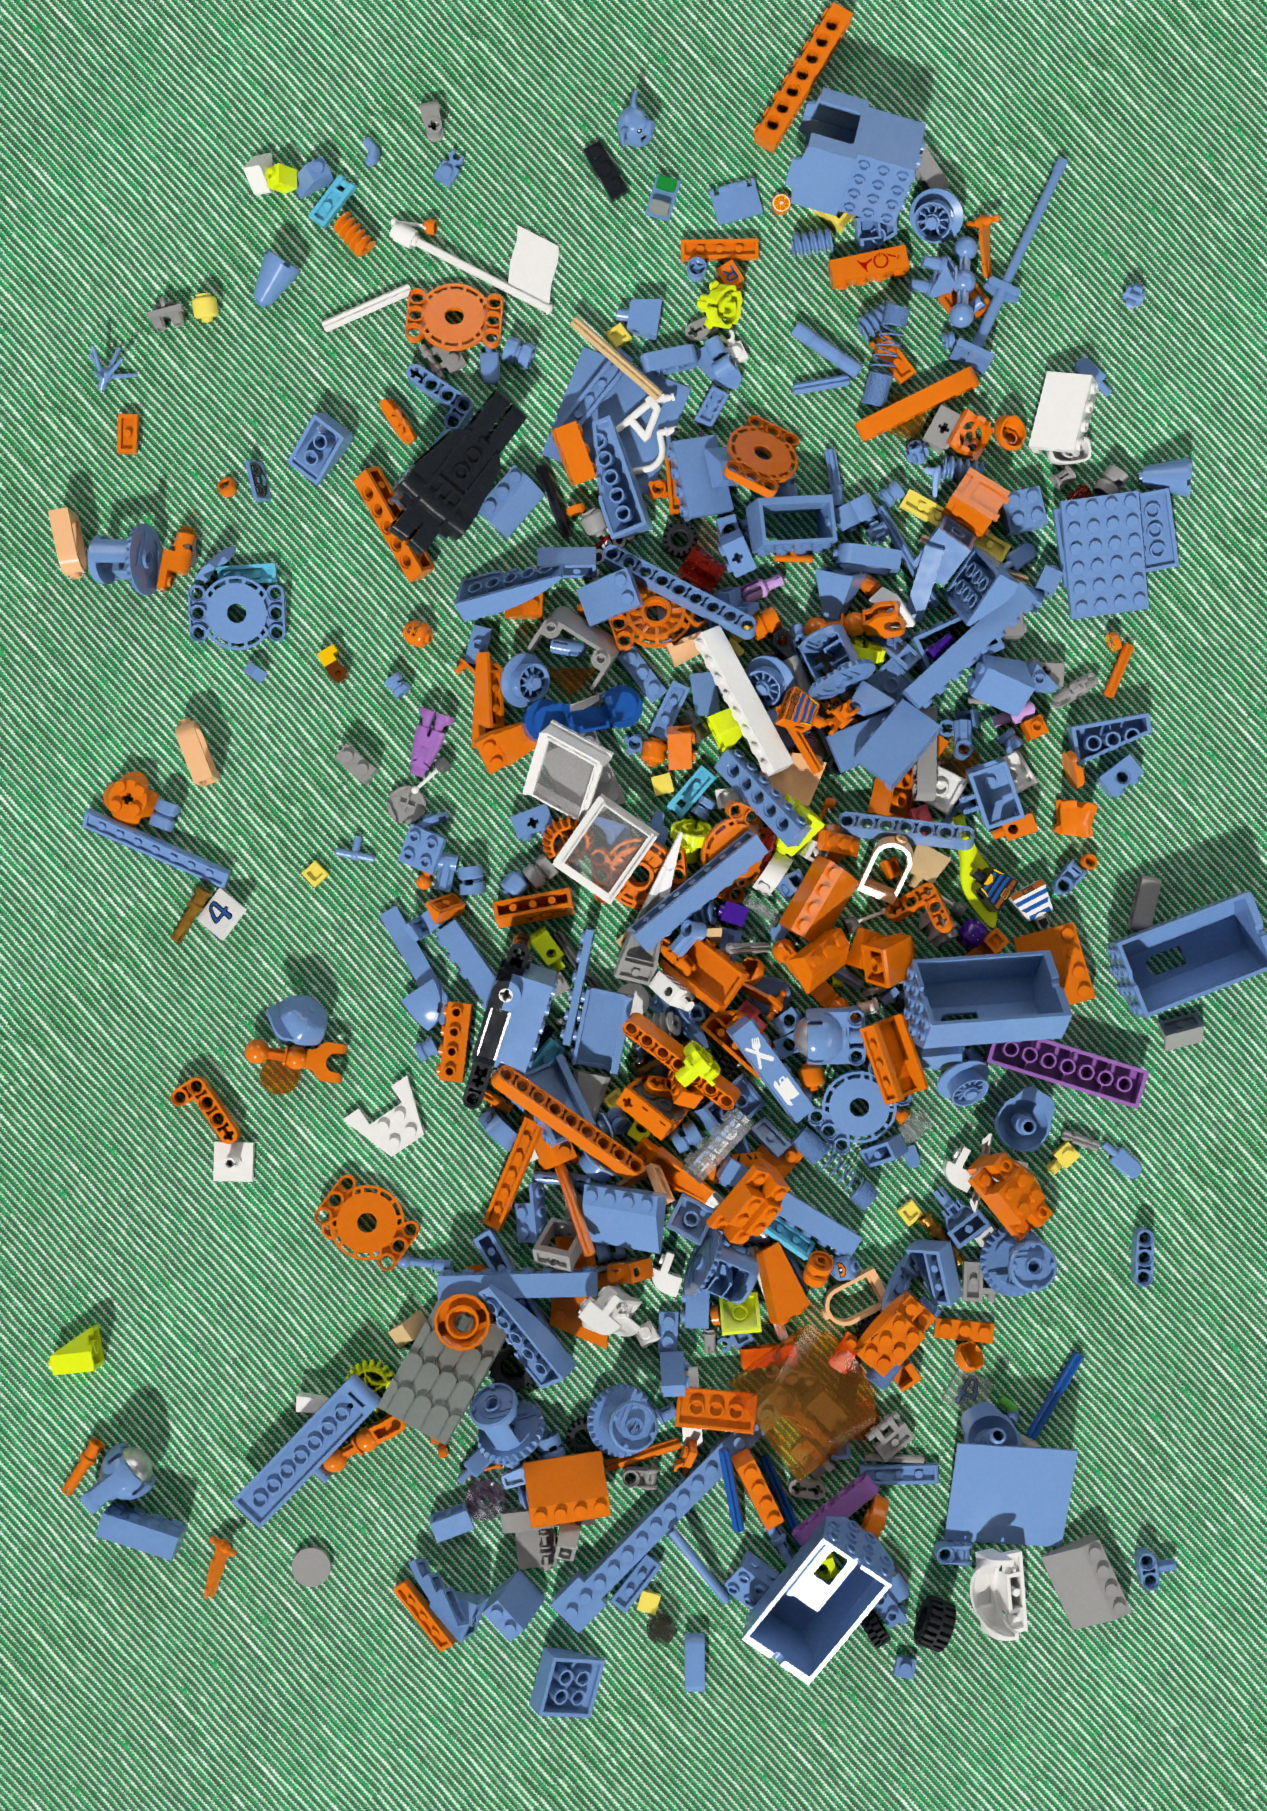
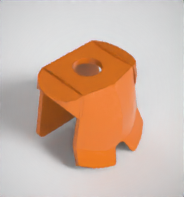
M1056 800V823L1051 831L1058 835L1083 838L1092 837L1094 834L1091 826L1098 806L1091 802Z

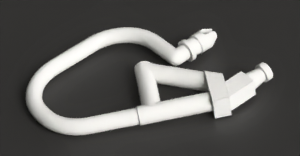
M674 393L662 394L657 400H654L649 395L643 404L616 426L618 433L631 425L640 438L647 442L651 438L661 411L658 404L671 400L675 401ZM651 408L652 413L644 430L636 419ZM664 427V429L656 432L659 446L658 457L650 465L632 468L635 475L651 472L660 466L666 453L664 436L677 435L681 431H675V429H680V427Z

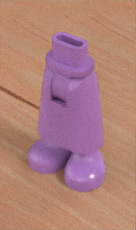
M420 707L419 714L423 720L422 726L417 725L410 762L412 766L409 773L424 778L426 770L430 769L429 767L435 760L446 737V734L442 733L443 728L447 725H452L455 719ZM436 717L434 729H431V723Z

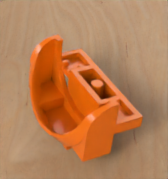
M762 1158L756 1160V1165H752L706 1221L709 1228L723 1231L731 1243L743 1245L749 1240L751 1235L759 1237L781 1211L782 1199L791 1189L779 1171ZM760 1185H762V1192L758 1189Z
M906 1290L875 1318L862 1334L853 1350L868 1366L874 1368L882 1377H885L895 1364L900 1366L926 1337L924 1332L937 1318Z

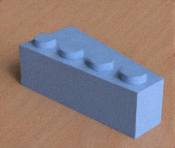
M1138 713L1066 727L1069 749L1077 755L1079 761L1076 763L1078 766L1152 733L1149 713Z

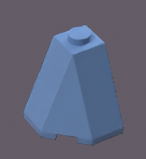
M916 1045V1051L923 1069L946 1071L953 1065L964 1061L966 1046L923 1049Z

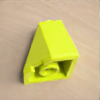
M730 708L707 718L706 722L723 755L726 749H732L743 736L741 728L733 718Z
M786 793L784 799L794 806V810L804 817L807 824L812 828L800 845L787 847L774 834L773 841L777 846L775 849L783 855L787 853L792 857L825 824L817 814Z
M98 1324L93 1325L50 1355L48 1365L53 1375L91 1372L105 1363Z

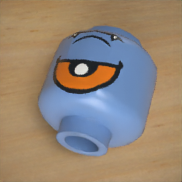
M837 1255L833 1258L834 1265L830 1274L836 1280L845 1281L856 1278L860 1265L853 1255L851 1257Z

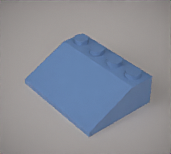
M975 546L943 596L964 623L971 626L1008 602L1010 597L1016 593L1019 583L993 555Z
M600 1182L584 1184L583 1214L592 1242L661 1254L667 1194Z

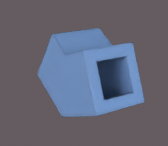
M249 662L243 672L260 684L267 675L265 671L252 662Z
M777 924L776 927L770 928L771 940L784 939L789 930Z

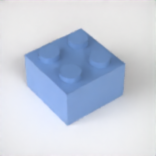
M1040 486L1010 492L1008 495L1010 498L1007 505L1003 503L999 509L1006 537L1043 529L1048 524Z

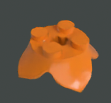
M140 771L125 774L117 782L108 785L103 793L104 804L112 812L113 818L131 827H136L141 818L151 817L152 813H156L154 806L159 796L149 789L148 779ZM131 794L133 802L127 804L126 797H129Z

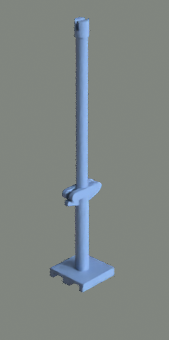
M1057 159L1003 279L1000 280L991 276L987 283H985L983 288L993 298L972 343L959 338L949 359L966 367L972 366L975 371L983 375L986 369H988L995 354L982 347L1003 302L1017 303L1019 300L1018 297L1021 290L1011 285V282L1057 183L1065 171L1068 163L1066 159Z

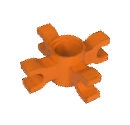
M851 699L843 706L839 705L828 715L829 718L825 720L822 727L825 728L827 725L831 727V731L828 733L830 736L839 729H844L854 720L853 716L860 711L858 707L855 710L850 707V704L853 702Z

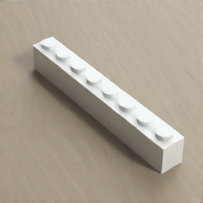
M718 625L701 632L694 639L695 647L701 653L705 666L710 670L715 684L723 694L724 701L730 707L733 718L741 728L742 735L747 739L752 753L759 761L761 770L768 778L787 769L794 762L721 626Z

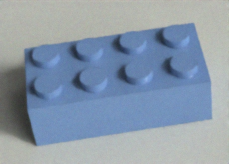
M113 1502L103 1512L95 1536L170 1561L180 1550L188 1527L183 1525L181 1521L164 1519V1516L160 1514L151 1515L145 1513L144 1509L127 1507V1504L123 1502Z

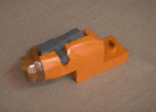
M180 525L172 546L174 551L163 549L156 586L159 590L169 592V587L173 586L174 581L172 573L187 576L191 566L197 564V534L195 533V528Z

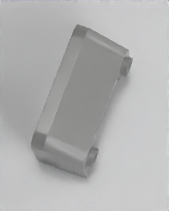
M565 606L557 607L542 623L528 645V653L533 654L543 636L553 639L560 634L562 629L566 630L596 649L591 657V663L600 673L590 687L591 692L595 693L621 650L617 647L614 636L596 625L589 627L587 619Z

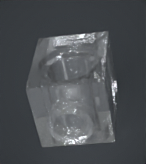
M921 1109L911 1114L898 1127V1130L909 1143L920 1139L934 1124Z

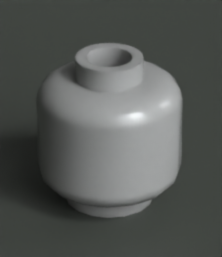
M593 507L582 514L583 517L580 522L587 535L599 537L607 532L605 530L607 525L601 509Z

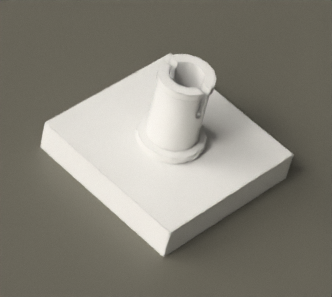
M215 1141L213 1181L253 1182L255 1142L226 1144L222 1141Z

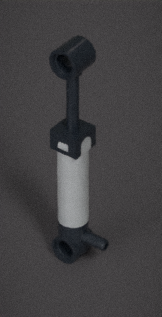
M778 630L770 638V644L775 650L763 655L778 657L791 669L796 687L809 695L808 692L812 685L792 642V635L787 630ZM778 635L784 636L786 640L784 645L778 644ZM819 703L817 715L825 718L827 714L823 705ZM823 727L821 729L816 728L829 757L826 761V771L834 776L843 774L832 767L835 759L825 738L827 736Z

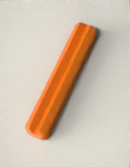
M1129 643L1123 645L1103 696L1110 699L1114 697L1134 650L1133 645Z

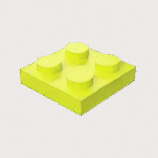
M751 1292L749 1297L739 1305L719 1297L722 1335L762 1332L758 1292Z

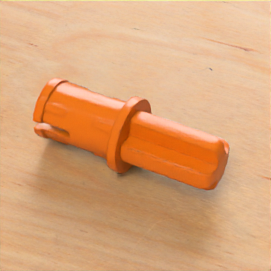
M486 1089L483 1099L490 1103V1107L494 1106L508 1115L514 1104L501 1097L499 1093L495 1094Z

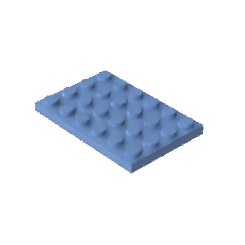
M1169 488L1139 493L1146 572L1179 566ZM1060 508L1052 510L1060 571L1063 572L1061 577L1062 586L1066 588L1067 581Z
M1139 490L1059 501L1070 619L1149 609Z

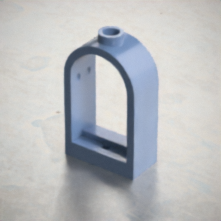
M842 543L838 545V549H833L832 560L836 561L835 566L838 568L895 577L900 570L903 550L856 543Z

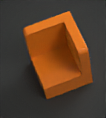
M909 1359L903 1362L904 1365L894 1378L902 1392L922 1380Z

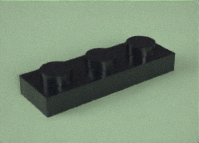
M600 140L583 150V154L612 202L629 193V189Z

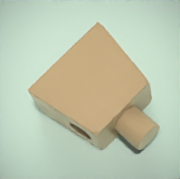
M915 844L912 866L909 874L913 875L908 886L916 889L922 885L923 881L925 883H933L951 861V858L929 846Z

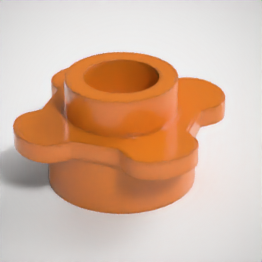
M665 480L650 481L648 483L650 499H665L668 497V492L666 491L667 482Z

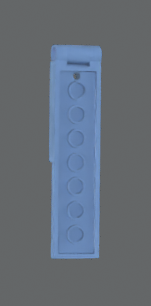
M353 1373L231 1502L261 1529L377 1408L381 1398Z

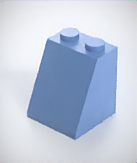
M947 515L942 518L926 541L928 544L945 549L935 579L936 584L945 586L971 552L977 536ZM925 544L912 563L916 570H918Z
M985 654L967 680V687L971 697L1016 717L1019 716L1036 689L1025 661Z
M518 1569L491 1592L483 1614L511 1642L525 1630L546 1597Z

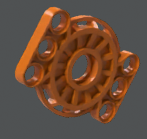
M448 283L438 286L427 295L424 290L414 288L408 295L405 324L406 339L410 343H418L425 337L433 346L448 351L469 349L481 340L486 347L496 348L501 342L504 310L503 298L496 293L490 294L485 298L475 288L460 283ZM415 295L423 297L420 302L412 300ZM493 300H497L500 302V305L498 307H492L490 306V302ZM450 311H460L463 313L464 318L458 324H450L446 321L445 315ZM418 312L421 314V317L413 319L411 314ZM494 317L499 321L497 324H490L488 320ZM416 329L419 331V334L413 337L409 335V332ZM489 335H495L497 340L490 342L486 338Z
M751 415L745 426L734 430L729 436L727 453L730 460L726 463L723 474L728 479L764 497L772 498L779 488L778 483L792 478L797 470L798 458L795 450L799 444V438L795 434L759 416ZM755 451L766 454L770 459L766 460L758 457Z
M684 574L679 578L683 581L691 580L693 586L699 589L693 575ZM661 581L658 584L665 585L667 582ZM637 584L644 606L608 620L616 645L622 651L630 650L634 642L647 648H663L671 642L675 644L685 636L691 624L701 628L708 622L706 619L701 622L695 621V613L640 584ZM677 590L675 593H676V594H681V593H683L684 591H682V590ZM656 605L663 607L666 614L662 620L652 621L647 617V611L650 607ZM616 620L624 621V625L621 628H616L613 624ZM683 628L682 633L676 637L675 635ZM622 637H628L630 642L627 645H621L619 640ZM670 638L672 639V640H670V641H668V642L660 643L661 641H666V640H668V639H670ZM646 640V641H649V642H655L656 644L646 643V642H643V641Z
M731 800L725 805V813L728 818L716 824L704 839L701 848L702 867L747 830L757 834L762 843L765 842L766 849L768 850V853L764 855L763 863L762 860L756 862L745 874L736 878L732 885L725 887L719 892L718 898L737 904L745 896V891L742 887L756 881L768 864L771 846L767 833L772 830L769 827H763V820L755 811L754 819L748 821V813L754 810L749 805ZM734 805H738V812L732 815L731 808ZM738 889L739 895L734 899L731 898L732 891Z
M631 838L622 841L610 853L604 847L595 848L590 855L593 883L609 893L642 846V844L632 845V842L644 843L647 838ZM655 841L652 845L658 848L659 851L650 847L638 864L644 866L649 871V879L645 882H638L631 874L615 897L625 906L633 909L642 908L669 851ZM626 844V847L620 852L617 850L620 846ZM681 846L679 852L682 857L680 860H677L675 870L682 871L683 877L678 879L673 876L670 893L688 879L686 851ZM595 853H603L605 860L598 861L595 858ZM604 871L607 878L604 880L598 878L597 872ZM594 894L595 899L599 903H607Z
M344 1175L338 1180L314 1214L315 1221L318 1224L326 1225L330 1223L332 1239L344 1254L362 1261L378 1259L379 1267L384 1271H390L396 1266L419 1233V1225L416 1222H404L402 1207L389 1191L373 1185L356 1187V1181L351 1175ZM343 1179H351L353 1186L350 1189H344L341 1186ZM360 1189V1193L355 1194V1191ZM364 1189H376L377 1193L364 1192ZM381 1191L389 1195L392 1200L389 1202L385 1197L381 1196ZM333 1194L341 1197L339 1205L334 1206L330 1203L329 1199ZM394 1203L398 1206L400 1215L396 1214L393 1207ZM322 1210L329 1213V1218L325 1222L318 1220V1213ZM364 1213L374 1215L377 1220V1225L371 1232H363L358 1228L357 1220ZM401 1219V1224L398 1225L397 1220ZM408 1224L415 1225L416 1233L414 1235H407L405 1233V1227ZM334 1230L338 1231V1235L342 1240L340 1243L335 1238ZM397 1240L403 1241L405 1245L404 1249L400 1252L395 1251L393 1248V1244ZM345 1244L354 1251L353 1254L347 1252L341 1246ZM379 1251V1255L374 1256V1252ZM357 1253H370V1257H359L356 1255ZM386 1256L391 1257L393 1260V1264L389 1268H385L381 1264L382 1258Z

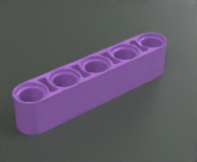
M866 1472L860 1474L796 1526L791 1535L802 1547L826 1516L848 1518L878 1493L879 1488Z

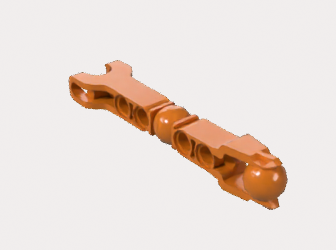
M784 938L776 941L772 948L773 957L778 962L785 963L791 974L799 981L789 962V959L797 954L796 945L790 939ZM826 981L810 992L811 996L823 1008L849 1007L847 1000L840 997ZM856 1013L850 1016L853 1020L859 1018ZM866 1051V1062H865V1065H866V1070L868 1071V1062H869L870 1060H869V1057H868V1054H867V1051Z

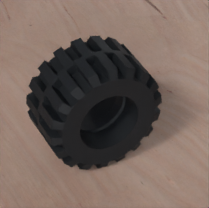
M505 1340L489 1369L490 1378L494 1379V1383L507 1384L516 1392H520L522 1388L524 1390L528 1388L529 1384L534 1382V1379L526 1369L518 1375H511L504 1370L502 1366L504 1358L514 1355L516 1351L513 1345H508Z
M929 1595L923 1601L914 1626L915 1644L938 1653L945 1649L951 1639L956 1622V1607L954 1603L933 1595Z

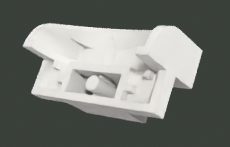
M605 1286L598 1293L599 1297H587L580 1305L581 1309L578 1312L580 1314L578 1317L582 1321V1326L598 1334H617L629 1337L637 1334L642 1329L641 1326L631 1319L642 1302L638 1298L628 1295L620 1287Z
M993 1548L975 1552L976 1567L973 1569L970 1582V1598L973 1609L980 1620L981 1631L996 1640H1019V1632L1028 1631L1022 1551L1016 1549L999 1552Z

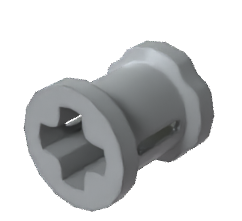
M1066 465L1064 470L1056 475H1051L1050 479L1053 486L1060 491L1064 485L1070 481H1075L1076 475L1072 468Z

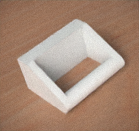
M881 587L869 599L871 605L881 601L892 600L897 602L900 608L899 617L904 620L906 627H913L915 625V620L900 597L886 588ZM890 608L886 611V613H890L894 609ZM895 625V626H890V627H891V628H899L900 625Z

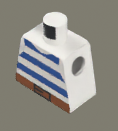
M1039 879L1010 895L1008 898L1009 902L1025 922L1034 919L1039 929L1050 924L1045 913L1052 910L1053 907L1043 879Z
M659 970L649 984V987L667 1004L690 1011L694 1007L693 1000L696 996L668 973Z

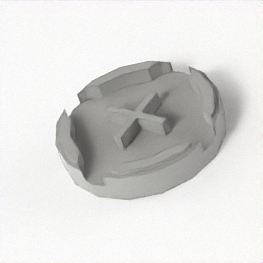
M405 785L396 788L388 799L387 807L389 814L401 824L416 823L426 812L427 803L425 796L420 790L417 794L412 793L411 789L413 786Z
M318 1546L302 1548L295 1555L292 1562L294 1578L306 1587L321 1585L328 1578L331 1571L329 1554Z

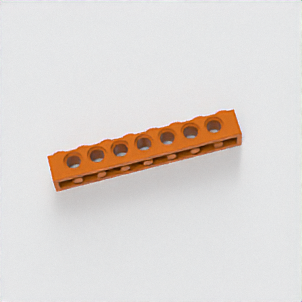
M835 2L832 3L830 9L828 7L825 9L821 17L823 19L821 24H816L813 29L811 41H806L802 49V56L800 58L797 57L794 61L792 73H788L785 76L782 90H777L773 97V105L771 107L768 106L765 110L763 122L756 125L753 131L755 135L754 143L773 154L775 153L849 28L854 13ZM827 26H833L835 29L830 30ZM823 42L825 46H819L817 43ZM814 59L816 62L810 63L807 60ZM804 75L806 79L802 80L799 79L797 76ZM793 91L797 95L790 96L788 92ZM779 108H784V109H786L787 111L784 112V113H781V112L778 111V109H779ZM774 124L777 128L770 129L768 125Z

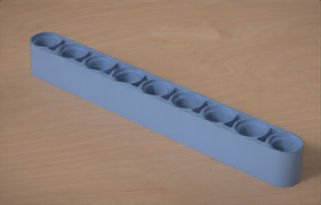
M608 545L604 548V563L609 569L616 572L626 568L625 565L633 564L629 568L632 571L635 582L716 625H720L725 630L743 639L749 640L755 636L756 620L752 616L616 545ZM611 555L616 556L614 559L608 558ZM643 573H650L648 576H642ZM661 581L667 582L665 585L658 584ZM677 590H682V591H684V592L681 593V594H676V593H675ZM694 599H700V600H701V601L698 602V603L692 602V600H694ZM710 608H717V609H718V610L715 611V612L709 611ZM730 616L735 618L732 621L726 620ZM746 625H749V626H751L752 628L749 629V630H746V629H744L743 627L746 626Z

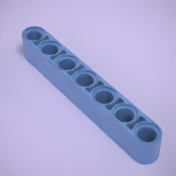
M843 812L838 818L840 833L853 837L881 840L887 836L903 835L910 844L956 850H969L974 845V830L964 825L856 812ZM850 822L851 825H844V823ZM867 824H868V825H870L871 827L865 828V827H863V825H867ZM889 827L891 829L883 830L882 828ZM908 829L910 832L904 833L902 830ZM922 832H929L930 834L923 835ZM943 834H948L949 837H946V838H945V837H942L941 835H943ZM966 836V837H969L970 839H968V840H963V839H961V837Z

